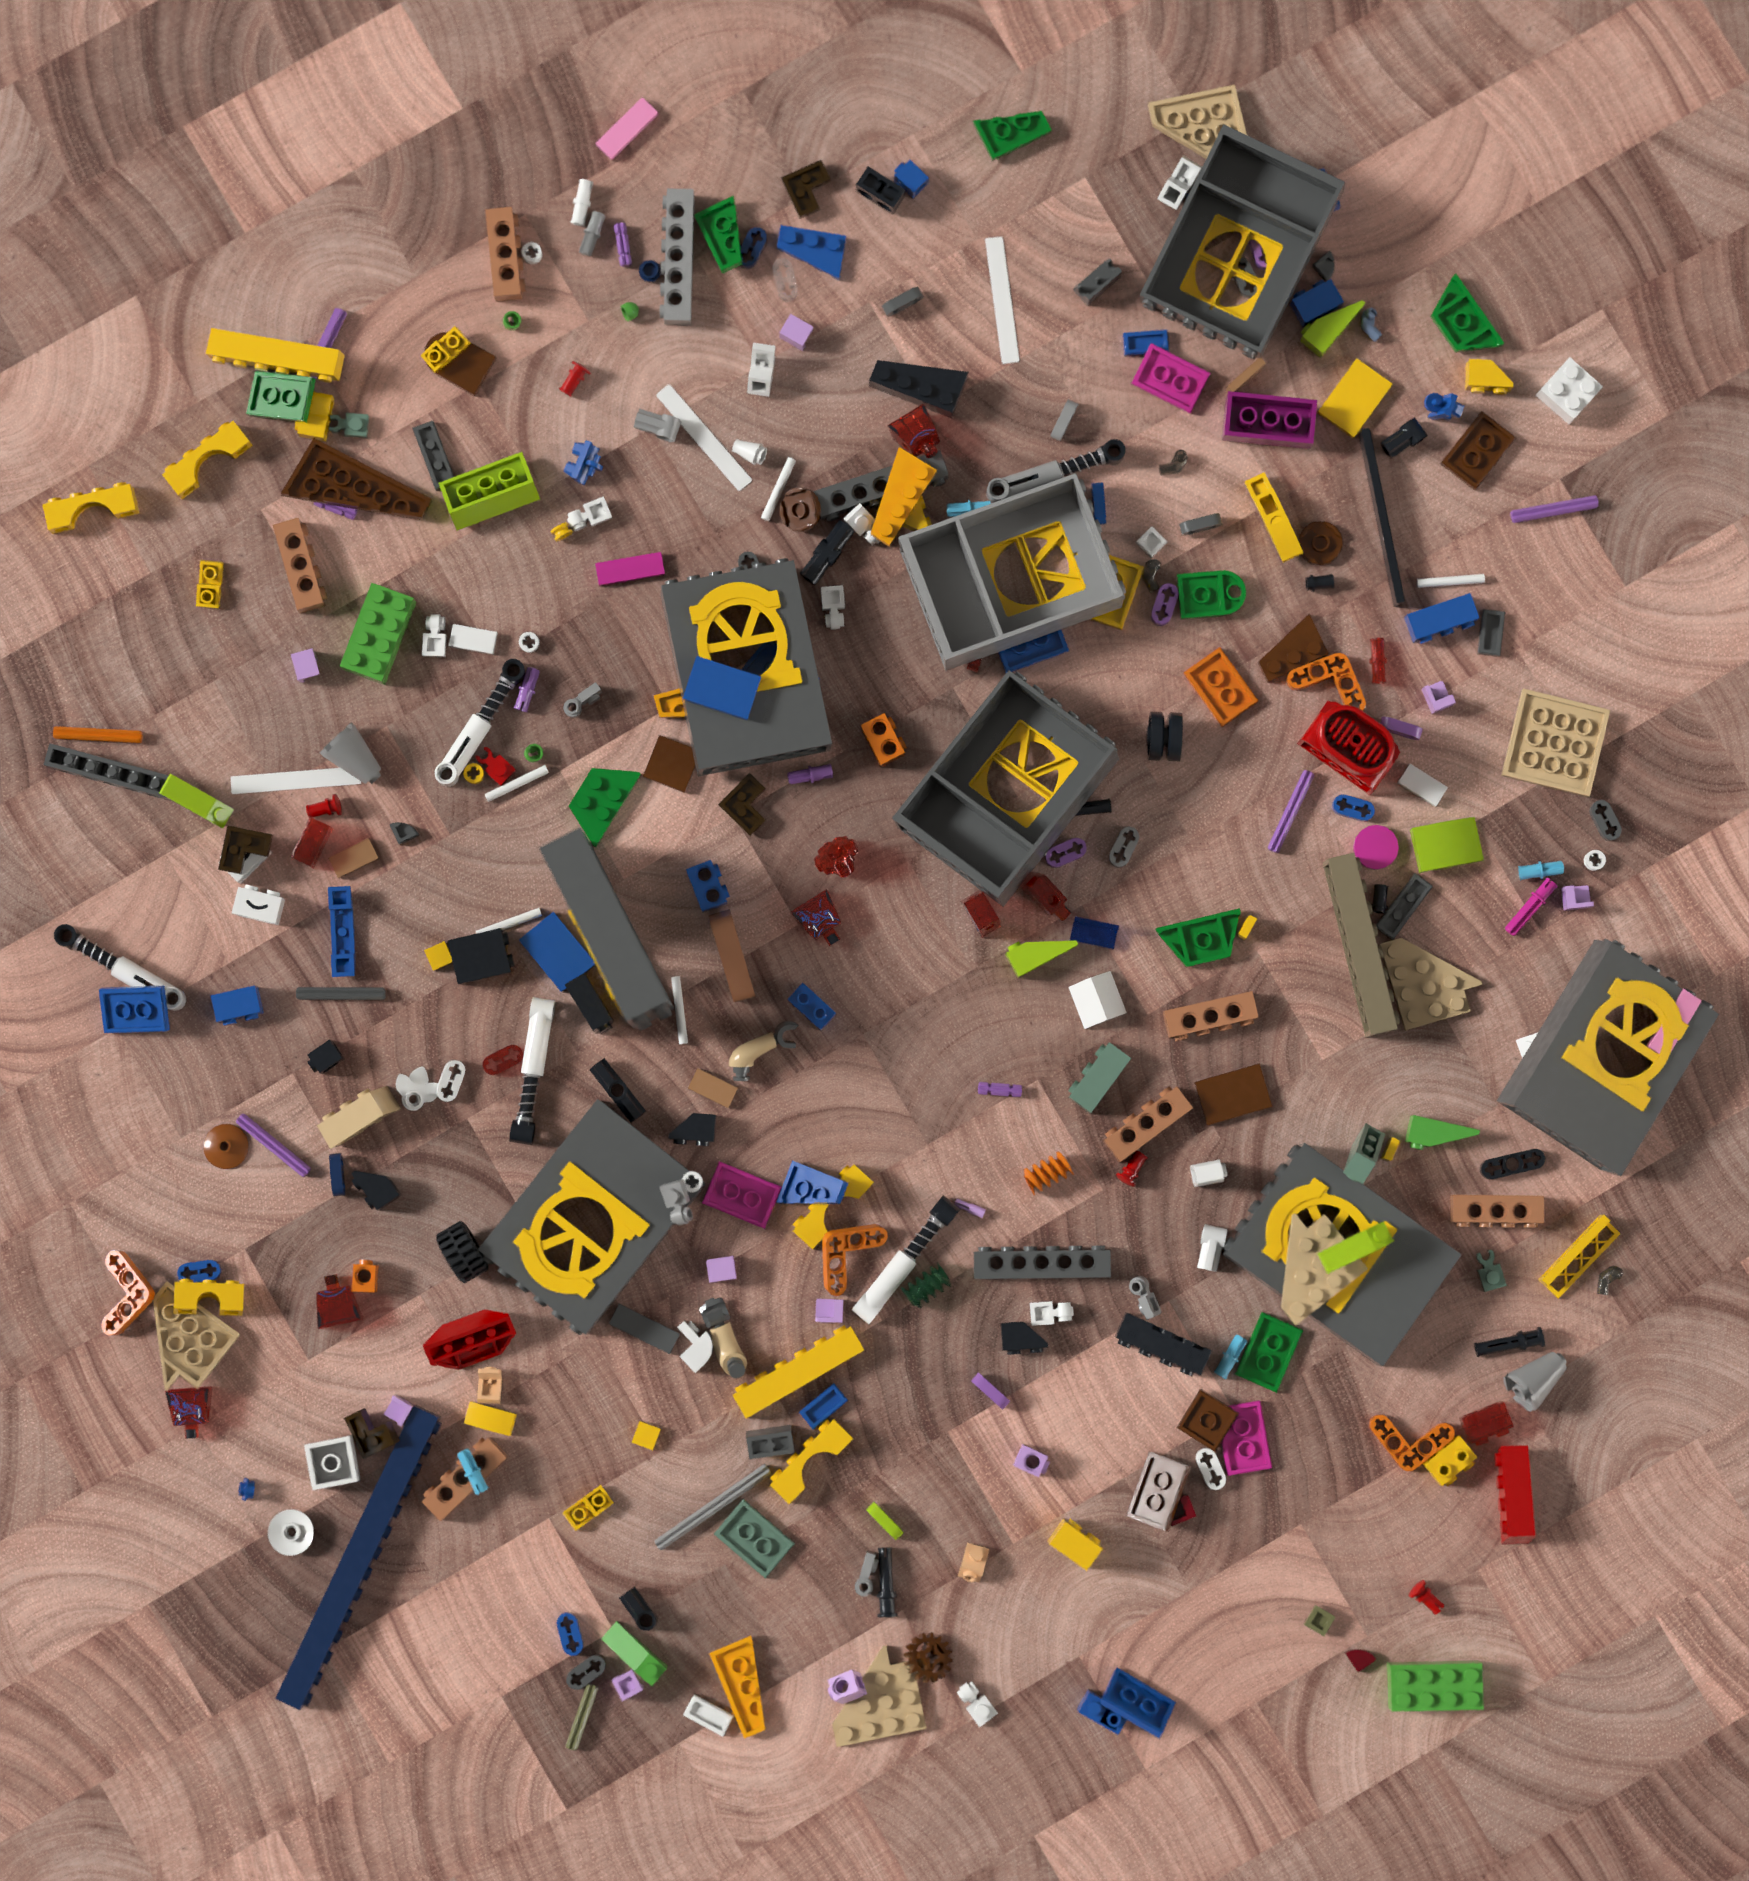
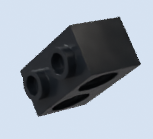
M869 166L856 183L857 193L894 215L905 198L904 188Z

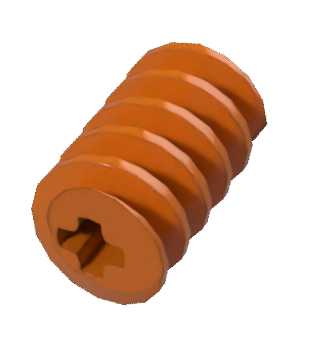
M1059 1151L1056 1152L1057 1159H1054L1051 1155L1048 1156V1164L1043 1159L1040 1160L1041 1168L1034 1163L1032 1164L1033 1172L1028 1168L1024 1169V1178L1033 1195H1035L1034 1188H1037L1040 1192L1043 1191L1042 1184L1050 1188L1051 1179L1059 1183V1175L1067 1179V1171L1074 1175L1066 1157Z

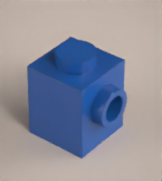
M911 160L906 164L902 162L894 171L895 183L904 188L905 192L912 199L929 184V177Z

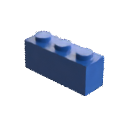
M1468 593L1409 613L1404 619L1413 643L1419 641L1420 644L1432 641V636L1440 634L1441 637L1454 633L1453 629L1462 627V630L1475 626L1474 622L1479 619V615L1472 595Z

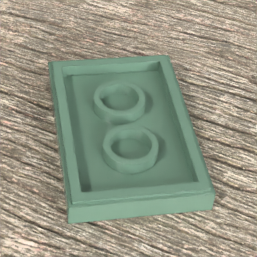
M744 1499L714 1533L717 1538L765 1579L795 1544Z

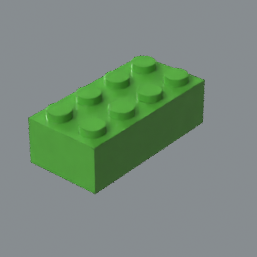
M371 583L340 667L344 671L385 685L417 603L415 599Z
M1478 1660L1387 1662L1388 1709L1392 1712L1484 1710L1482 1663Z

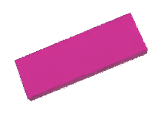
M661 552L595 563L599 586L665 575Z

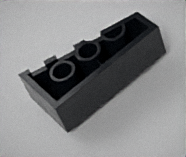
M877 360L869 379V387L921 407L924 405L926 409L952 419L969 372Z
M1126 1312L1114 1336L1119 1339L1117 1344L1129 1349L1131 1345L1140 1348L1138 1353L1151 1358L1152 1354L1160 1357L1159 1362L1169 1367H1172L1173 1364L1180 1366V1372L1191 1377L1194 1373L1202 1375L1212 1350L1197 1345L1190 1340L1177 1336Z

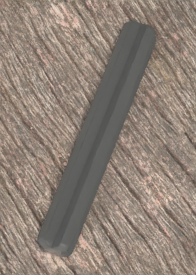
M298 987L296 989V998L299 1000H384L386 997V990L383 987Z

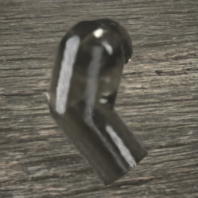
M1177 450L1170 463L1160 464V476L1180 473L1188 461L1186 451Z
M1158 559L1148 560L1142 572V579L1150 593L1160 589L1154 578L1158 569L1161 568V563Z
M1610 1266L1599 1274L1597 1294L1608 1295L1609 1284L1616 1279H1621L1623 1277V1270L1617 1266Z

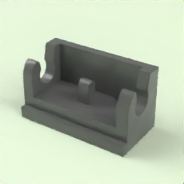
M1109 258L1074 287L1073 290L1088 306L1121 278L1122 270L1119 267L1115 268L1112 260Z
M791 1425L746 1431L749 1460L794 1453Z

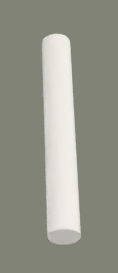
M790 457L787 458L761 516L765 521L769 522L796 460Z
M1475 574L1417 579V588L1485 583V575Z
M544 765L486 793L487 801L490 802L548 774L547 767Z
M540 908L476 931V934L498 928L505 930L541 917Z
M680 976L671 977L679 1044H687L688 1038Z

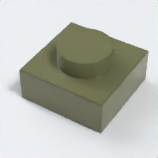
M1314 1605L1304 1625L1325 1636L1336 1617L1319 1606Z

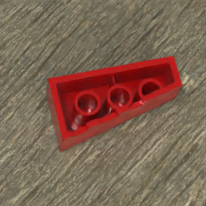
M1528 1445L1500 1446L1497 1450L1498 1453L1494 1455L1495 1466H1498L1499 1474L1496 1476L1497 1489H1499L1498 1509L1500 1512L1501 1545L1529 1544L1536 1536Z

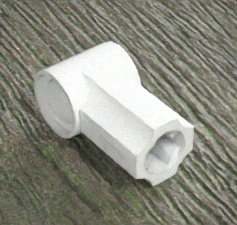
M1204 1225L1197 1268L1217 1271L1221 1249L1224 1247L1227 1229Z

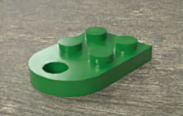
M1220 570L1177 574L1181 620L1228 616L1237 612L1245 601V584L1237 574L1231 571ZM1230 587H1238L1241 595L1238 598H1232L1228 593Z

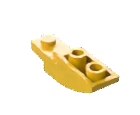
M1265 472L1244 481L1282 562L1284 563L1303 554V550Z

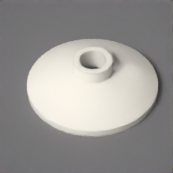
M294 1509L278 1513L271 1520L268 1527V1538L272 1547L277 1552L289 1556L305 1551L310 1546L314 1536L313 1524L309 1517L303 1512ZM289 1528L296 1530L295 1536L288 1534Z

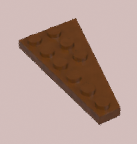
M315 438L311 441L281 492L283 497L422 520L432 503L431 498Z

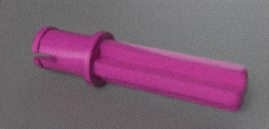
M1546 877L1545 881L1535 893H1531L1532 896L1507 924L1505 930L1510 935L1516 936L1540 906L1546 904L1545 900L1558 886L1553 881L1550 882V879Z

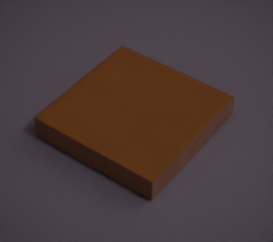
M659 735L643 777L685 793L696 767L692 747Z
M1200 1389L1176 1428L1216 1452L1238 1417L1239 1412Z

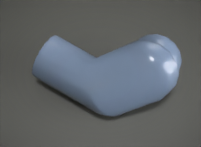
M1370 307L1364 310L1361 315V329L1375 342L1381 337L1382 333L1374 326L1377 311Z

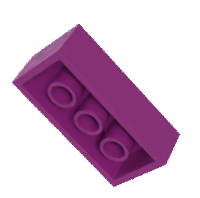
M1228 391L1225 401L1222 441L1311 449L1314 443L1317 400Z

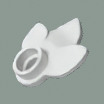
M422 1066L413 1070L409 1077L399 1074L396 1079V1089L402 1095V1104L411 1111L420 1109L424 1103L432 1102L437 1097L436 1088L438 1083H428L427 1072ZM411 1095H415L417 1098L413 1104L409 1102Z

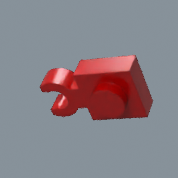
M484 747L483 749L488 753V757L481 759L477 755L476 760L480 764H487L488 767L484 771L502 786L514 774L516 769L500 754L494 759L492 751L488 747Z

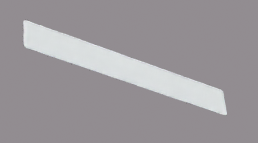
M1003 237L986 238L985 243L1002 364L1019 362Z
M670 384L656 394L657 398L670 413L681 420L683 428L738 491L742 490L752 481L749 475Z
M341 768L232 776L231 792L232 794L354 785L361 784V781Z

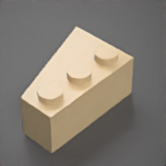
M388 1086L372 1091L368 1088L357 1095L359 1099L352 1102V1100H349L339 1106L341 1109L339 1112L334 1113L332 1111L322 1117L323 1122L318 1124L317 1127L330 1149L344 1144L364 1132L369 1126L382 1121V1118L401 1109Z

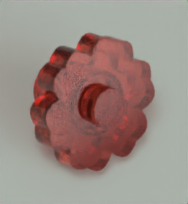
M847 836L836 837L832 842H826L818 850L819 855L814 858L815 866L819 872L824 871L826 875L836 874L841 878L847 877L854 871V856L859 852L858 846L853 839H848Z

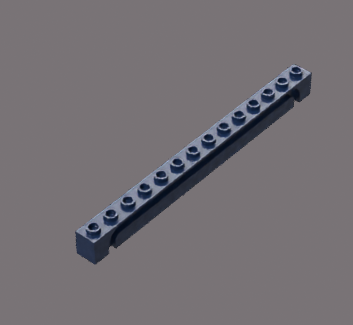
M418 1405L413 1406L399 1436L400 1442L394 1446L275 1697L276 1700L299 1711L304 1706L308 1707L313 1697V1694L310 1692L313 1686H318L323 1673L320 1671L323 1664L328 1665L333 1655V1652L330 1651L333 1643L338 1644L343 1634V1631L340 1630L343 1622L348 1623L353 1613L350 1607L353 1601L358 1602L363 1592L360 1586L363 1580L368 1581L373 1569L370 1568L373 1559L378 1560L383 1548L380 1547L383 1538L387 1540L393 1527L389 1525L393 1517L397 1519L403 1506L399 1504L402 1498H407L411 1491L412 1485L409 1483L413 1476L417 1477L422 1467V1464L419 1462L422 1455L427 1456L432 1446L429 1441L432 1434L437 1435L442 1425L439 1422L441 1416Z

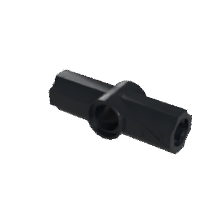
M839 520L826 539H822L818 544L812 558L800 572V575L808 582L816 585L827 569L832 567L842 554L841 550L855 531L848 524Z
M605 1058L589 1069L630 1123L646 1112L645 1108ZM616 1084H620L624 1088L623 1094L619 1097H615L612 1094V1088Z

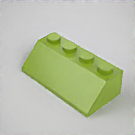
M522 452L439 483L449 514L457 531L540 500Z

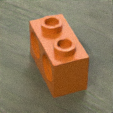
M885 713L860 725L880 767L905 756L904 749L907 747L901 736L897 738L894 732L896 725L891 716L887 718ZM877 724L884 725L886 728L885 733L877 735L873 731L874 726ZM893 744L896 747V752L888 755L883 750L884 746Z

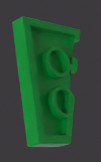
M1042 111L1015 114V116L1008 117L999 116L987 120L977 119L972 122L992 161L1052 133V129Z
M733 195L694 214L722 274L742 265L736 203Z

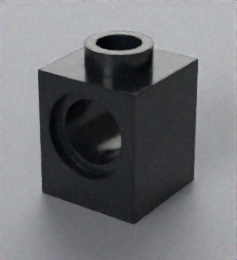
M330 1039L307 1054L310 1058L307 1061L314 1072L318 1071L320 1074H324L345 1060L335 1043Z

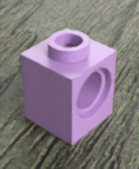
M1022 1444L1013 1465L1039 1477L1041 1473H1046L1050 1462L1047 1461V1455ZM1031 1455H1035L1039 1459V1464L1035 1468H1030L1026 1464L1027 1458Z
M849 1670L828 1679L830 1685L828 1692L831 1699L835 1702L845 1704L867 1695L861 1673L855 1670ZM848 1683V1690L843 1693V1686Z

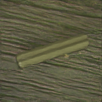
M589 1683L586 1685L566 1743V1748L576 1751L581 1741L599 1689L594 1684Z

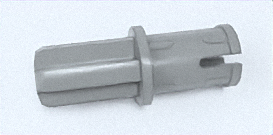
M592 212L588 227L584 229L585 235L579 249L582 255L591 256L597 239L601 237L599 233L606 216L600 212Z

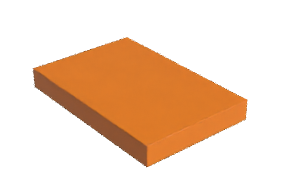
M1220 647L1183 672L1221 727H1224L1259 702Z

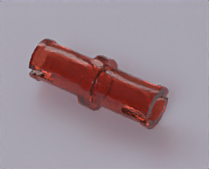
M1384 638L1370 639L1371 658L1369 659V664L1372 665V684L1376 685L1381 684V682L1382 684L1387 683L1385 673L1387 658L1384 652Z

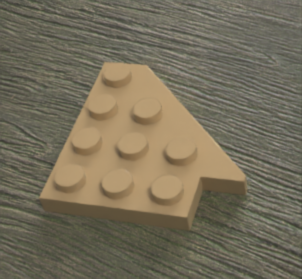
M1235 85L1148 103L1150 118L1154 128L1207 159L1223 124L1247 135Z
M1403 938L1379 944L1383 951L1384 964L1405 1031L1471 1012L1464 990L1480 986L1482 981Z
M1295 1213L1291 1215L1281 1308L1294 1325L1299 1324L1368 1269L1358 1259L1327 1274L1317 1253L1345 1239L1326 1215L1320 1217L1308 1228H1306Z
M166 1281L153 1299L164 1389L168 1391L178 1377H181L198 1390L236 1342L240 1334L199 1304H197L196 1315L173 1314L175 1286Z
M886 1645L882 1646L862 1677L867 1695L845 1703L832 1723L837 1747L926 1729L918 1684L915 1680L916 1674H908L911 1667L904 1666V1663L907 1661L890 1664Z

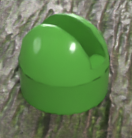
M627 302L620 306L622 314L628 322L638 316L639 308L635 303Z
M509 311L504 315L503 325L506 329L515 330L520 326L521 317L517 312ZM508 317H511L513 326L510 325Z
M530 744L526 747L524 756L529 762H537L543 756V749L538 744ZM536 751L538 753V755L531 757L528 755L529 753H533Z

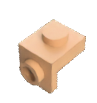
M495 1367L478 1369L477 1403L500 1404L502 1390L501 1370Z
M967 1543L958 1576L968 1582H980L989 1549Z

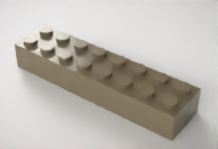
M1355 853L1329 858L1323 862V867L1365 1038L1398 1029L1397 1024H1400L1397 1011H1393L1391 1004L1394 1002L1393 992L1387 988L1386 984L1389 976L1386 967H1382L1381 958H1383V951L1381 945H1377L1375 936H1378L1375 923H1371L1370 914H1373L1371 903L1366 901L1364 894L1367 892L1366 882L1360 878L1359 871L1362 870L1359 857L1355 858Z

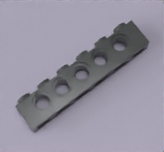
M941 450L935 451L937 454L932 458H928L927 455L917 457L937 470L928 486H941L949 478ZM892 466L813 491L821 504V520L826 519L827 522L840 518L839 515L847 512L849 514L859 503L863 507L869 505V508L879 506L884 492H878L875 486L878 483L887 484ZM857 490H864L867 495L863 499H857L854 493ZM840 496L846 502L842 506H836L833 503L834 498Z
M49 744L43 765L50 769L172 801L159 793L169 775L55 744Z
M1024 1246V1251H1014V1247H1001V1251H992V1247H978V1252H973L974 1279L1111 1277L1110 1250H1105V1246H1091L1092 1250H1082V1246H1069L1068 1251H1060V1246H1046V1251H1037V1246ZM1041 1255L1048 1259V1265L1044 1269L1038 1268L1035 1263L1037 1257ZM1063 1255L1068 1256L1071 1260L1070 1266L1066 1269L1061 1268L1058 1264L1059 1258ZM1085 1255H1090L1093 1258V1265L1090 1268H1084L1081 1264V1259ZM999 1256L1002 1258L1003 1265L1000 1269L996 1270L991 1267L990 1260L992 1257ZM1016 1256H1022L1026 1261L1022 1269H1016L1013 1266V1259Z

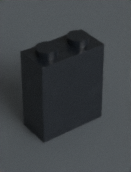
M502 928L448 940L458 984L512 972L511 967H515L513 955L508 954L506 945H510L508 933L503 932Z
M585 973L565 984L594 1033L599 1032L602 1035L613 1028L611 1024L615 1022Z

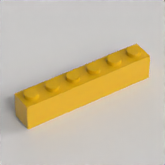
M211 328L206 349V355L212 359V362L225 365V362H230L239 368H246L247 365L254 366V369L262 372H267L268 369L276 370L278 374L289 375V373H295L297 376L318 377V380L326 383H331L332 380H340L345 356L338 349Z
M844 1324L833 1331L835 1334L833 1337L826 1339L824 1336L813 1342L814 1348L808 1351L806 1348H803L794 1353L795 1359L789 1362L784 1359L774 1365L776 1370L769 1374L765 1370L754 1377L756 1381L750 1385L744 1382L734 1388L736 1393L732 1396L744 1417L752 1416L864 1351L852 1327L846 1328Z

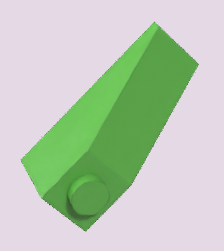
M1411 1115L1405 1142L1410 1143V1148L1423 1150L1424 1147L1479 1135L1480 1130Z
M617 1621L601 1638L629 1667L651 1686L668 1667Z

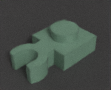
M346 413V419H341L338 415L330 416L331 420L338 421L337 427H329L330 432L339 433L345 430V437L368 438V414Z
M1488 1250L1489 1258L1487 1260L1482 1259L1481 1253L1476 1254L1477 1261L1483 1266L1477 1272L1484 1292L1507 1286L1501 1265H1493L1495 1255L1492 1250Z

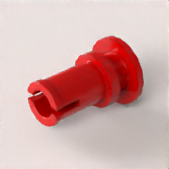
M575 361L571 362L575 366L572 370L568 371L570 374L561 388H559L560 391L569 397L572 396L581 380L584 381V375L586 373L591 374L585 366Z
M333 794L332 799L325 798V801L306 805V812L309 819L326 814L331 816L334 812L340 816L342 815V805L338 795Z
M1135 1151L1128 1165L1122 1168V1174L1116 1173V1177L1124 1184L1135 1187L1136 1184L1133 1180L1138 1178V1172L1148 1157L1139 1151Z
M1423 1579L1413 1586L1409 1592V1597L1414 1598L1416 1596V1600L1419 1603L1422 1602L1434 1615H1437L1441 1612L1439 1607L1443 1609L1445 1604L1431 1593L1429 1587H1425L1426 1581Z

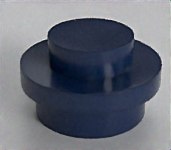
M654 260L644 261L639 267L641 279L649 283L658 280L661 275L660 265Z

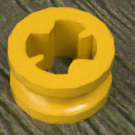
M568 522L559 524L550 531L552 535H555L554 539L556 542L567 538L573 533L572 529H568Z
M471 763L465 767L463 772L464 778L470 784H479L484 779V770L480 765ZM472 768H476L477 772L480 770V775H477L474 780H472L471 776L468 777V772H472Z

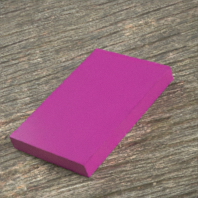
M1151 343L1131 384L1191 414L1211 373Z
M719 1161L702 1203L765 1229L782 1187Z
M1260 1400L1229 1405V1407L1239 1412V1415L1221 1443L1227 1476L1272 1468Z

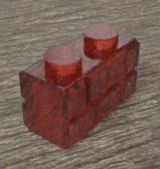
M309 817L306 823L307 828L303 829L290 857L314 869L333 828Z
M1504 1401L1496 1402L1459 1417L1468 1442L1471 1444L1475 1443L1476 1446L1489 1442L1488 1437L1495 1434L1497 1438L1510 1433L1509 1429L1514 1427Z

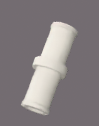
M580 179L577 197L573 201L575 207L571 224L584 227L587 209L591 205L589 199L593 182Z

